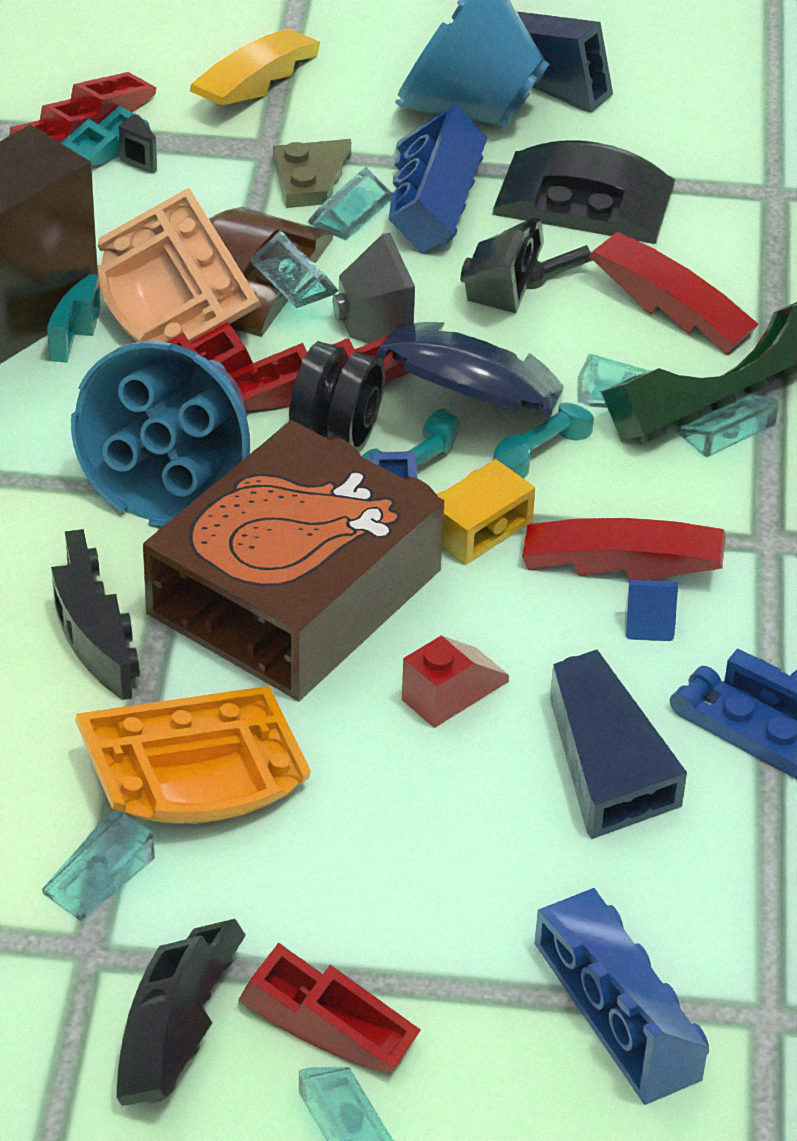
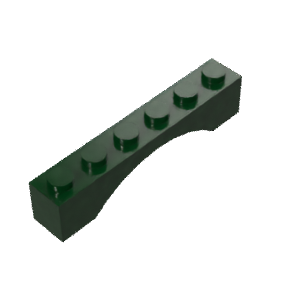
M797 302L773 312L768 327L755 348L737 366L721 376L698 378L678 375L657 368L631 377L601 391L621 442L639 437L641 444L653 441L666 435L667 432L664 426L675 422L677 427L689 424L700 419L702 415L699 410L708 405L712 411L720 409L737 401L734 393L744 389L747 395L771 385L768 377L778 373L780 379L797 373Z

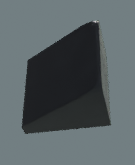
M135 113L118 126L120 160L154 174L157 171L156 136L143 119Z

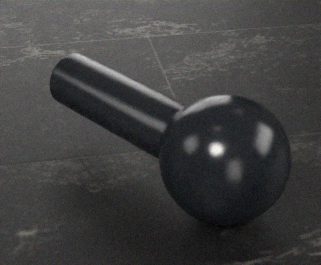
M585 245L543 262L537 260L526 289L540 288L546 283L547 278L593 261L589 257L591 253L589 247Z

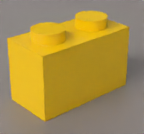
M495 459L479 470L472 471L466 478L447 490L437 493L439 498L445 500L442 548L465 565L483 555L533 522L536 487Z

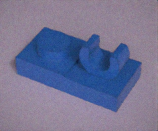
M737 648L727 660L724 682L797 720V670L790 676L765 660Z

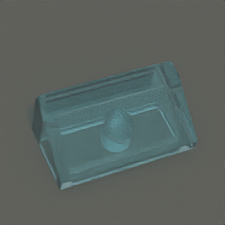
M364 167L324 202L307 222L315 228L333 232L334 236L346 241L391 201L392 192L367 167Z
M282 231L278 232L249 259L296 309L330 297L339 291L326 274Z
M745 395L732 404L709 412L696 421L678 427L677 433L707 458L775 425L779 401L770 397Z
M309 1067L299 1070L298 1093L326 1141H394L350 1067Z

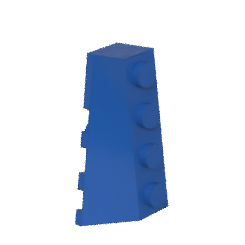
M453 104L399 140L396 145V149L400 154L395 157L394 165L400 171L393 176L392 184L397 189L391 194L389 221L422 254L436 245L439 247L445 246L455 237L457 233L456 226L460 215L466 208L465 200L469 190L475 183L473 178L477 167L483 160L482 152L488 138L456 104Z
M595 887L538 909L535 946L642 1103L647 1105L703 1081L706 1057L709 1054L707 1037L702 1028L696 1023L691 1024L681 1010L678 997L671 985L662 983L654 972L644 947L639 943L634 944L623 927V922L617 909L613 905H607Z

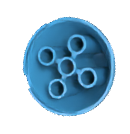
M458 0L457 4L459 5L451 17L454 21L448 25L442 22L403 82L397 94L400 99H396L395 103L401 108L433 114H440L453 104H456L472 121L499 125L505 129L513 116L522 108L530 96V90L534 84L538 83L550 64L543 60L542 54L510 0Z
M142 341L127 344L115 349L97 361L86 373L78 387L80 392L75 412L71 414V436L78 462L85 476L103 499L121 513L128 511L138 517L148 519V524L163 527L250 454V432L247 412L241 390L236 381L226 372L221 363L207 360L182 346L161 341Z

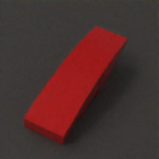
M130 72L75 83L72 87L70 99L42 105L38 121L10 127L9 136L31 124L61 143L87 119L99 124L118 106H122L130 112L135 111L156 94L157 87Z
M616 232L589 255L606 274L650 315L658 308L662 309L688 335L698 327L726 355L750 336L759 325L725 294L693 271L658 250L624 234Z
M388 336L354 349L349 338L332 345L343 348L347 359L356 351L376 356L379 346ZM303 343L229 373L241 390L246 411L290 406L296 376L307 353ZM393 351L383 360L385 382L410 374L403 370L405 363L392 358Z
M580 518L527 525L522 558L528 570L573 563L578 576L625 569L629 580H653L723 569L726 535L724 529L668 520Z

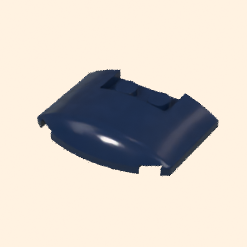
M418 322L397 326L378 348L376 356L384 360L393 351L392 358L405 363L403 370L427 381L516 411L519 410L520 404L533 410H539L541 405L543 408L541 417H551L564 389L563 384L556 375L531 353H528L523 361L515 353L484 340L459 332L442 331L445 322Z

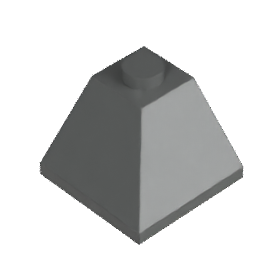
M391 233L381 234L339 275L338 294L332 297L336 320H343L350 337L365 343H371L390 335L397 326L414 323L415 285Z

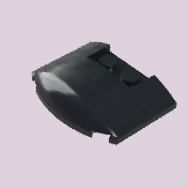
M562 140L541 143L515 151L494 204L493 215L524 221L534 217L542 219V224L608 236L619 232L637 241L656 244L674 190L675 179L642 156L613 145L584 140Z

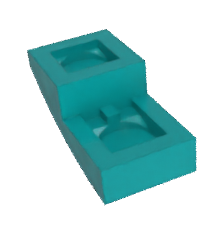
M118 106L99 124L87 119L61 143L91 161L92 166L108 162L120 156L118 126L134 113L122 106ZM143 119V121L150 129L149 122Z
M89 274L68 291L55 308L47 326L50 361L67 363L75 335L93 336L101 310L99 274Z

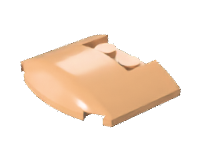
M189 187L98 239L97 247L100 251H104L102 262L100 265H97L99 285L103 298L118 324L136 342H167L184 332L191 343L227 322L230 324L262 306Z

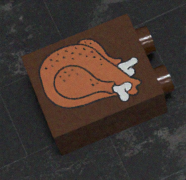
M290 420L143 543L146 614L300 702L441 571L445 500L439 498L434 490L422 480L415 477L401 478L361 457L359 452L347 441L338 437L325 438Z

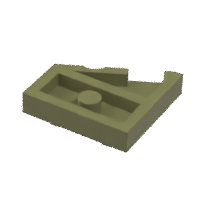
M351 139L308 143L291 142L286 145L273 146V161L286 208L328 204L333 194V186L339 182L342 175V165L345 159L349 160L351 157Z

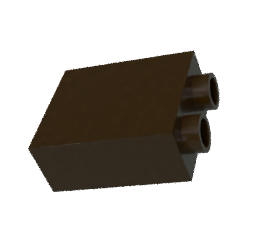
M31 124L0 141V364L47 336L48 323L62 298L87 275L98 274L91 161Z

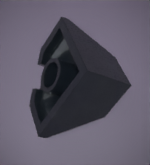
M533 217L478 242L473 257L465 259L460 275V281L465 283L467 301L517 313L544 245L542 219Z

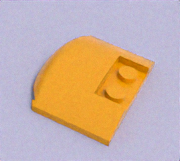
M270 686L76 713V725L111 808L141 819L170 824H199L235 818L272 804L286 796L299 783L303 784L310 778L311 770Z

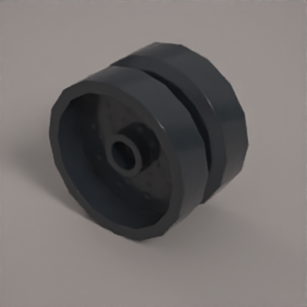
M317 341L306 353L297 373L291 395L289 421L293 420L325 438H341L360 452L370 438L382 402L385 384L383 359L358 351L347 359L343 348Z

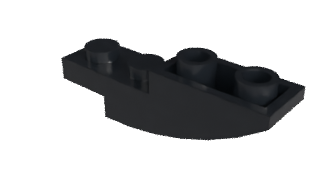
M84 529L65 531L67 565L51 567L53 598L59 623L68 643L86 669L105 688L121 700L132 699L131 678L140 677L136 647L127 648L126 645L127 642H133L129 612L120 613L116 594L105 595L103 581L94 582L93 577L100 576L98 553L96 547L87 548Z
M235 918L193 928L185 940L158 947L136 990L125 1026L118 1065L116 1098L121 1106L146 1101L156 1103L168 1097L176 1088V1081L188 1061L198 1053L200 1049L199 1044L213 1023L202 1006L210 999L212 988L222 972L232 964L234 960L233 955L246 936Z

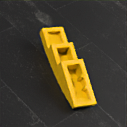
M291 29L265 35L240 47L218 61L191 83L189 92L221 106L267 96L270 81L292 76L295 61L317 57L320 41Z

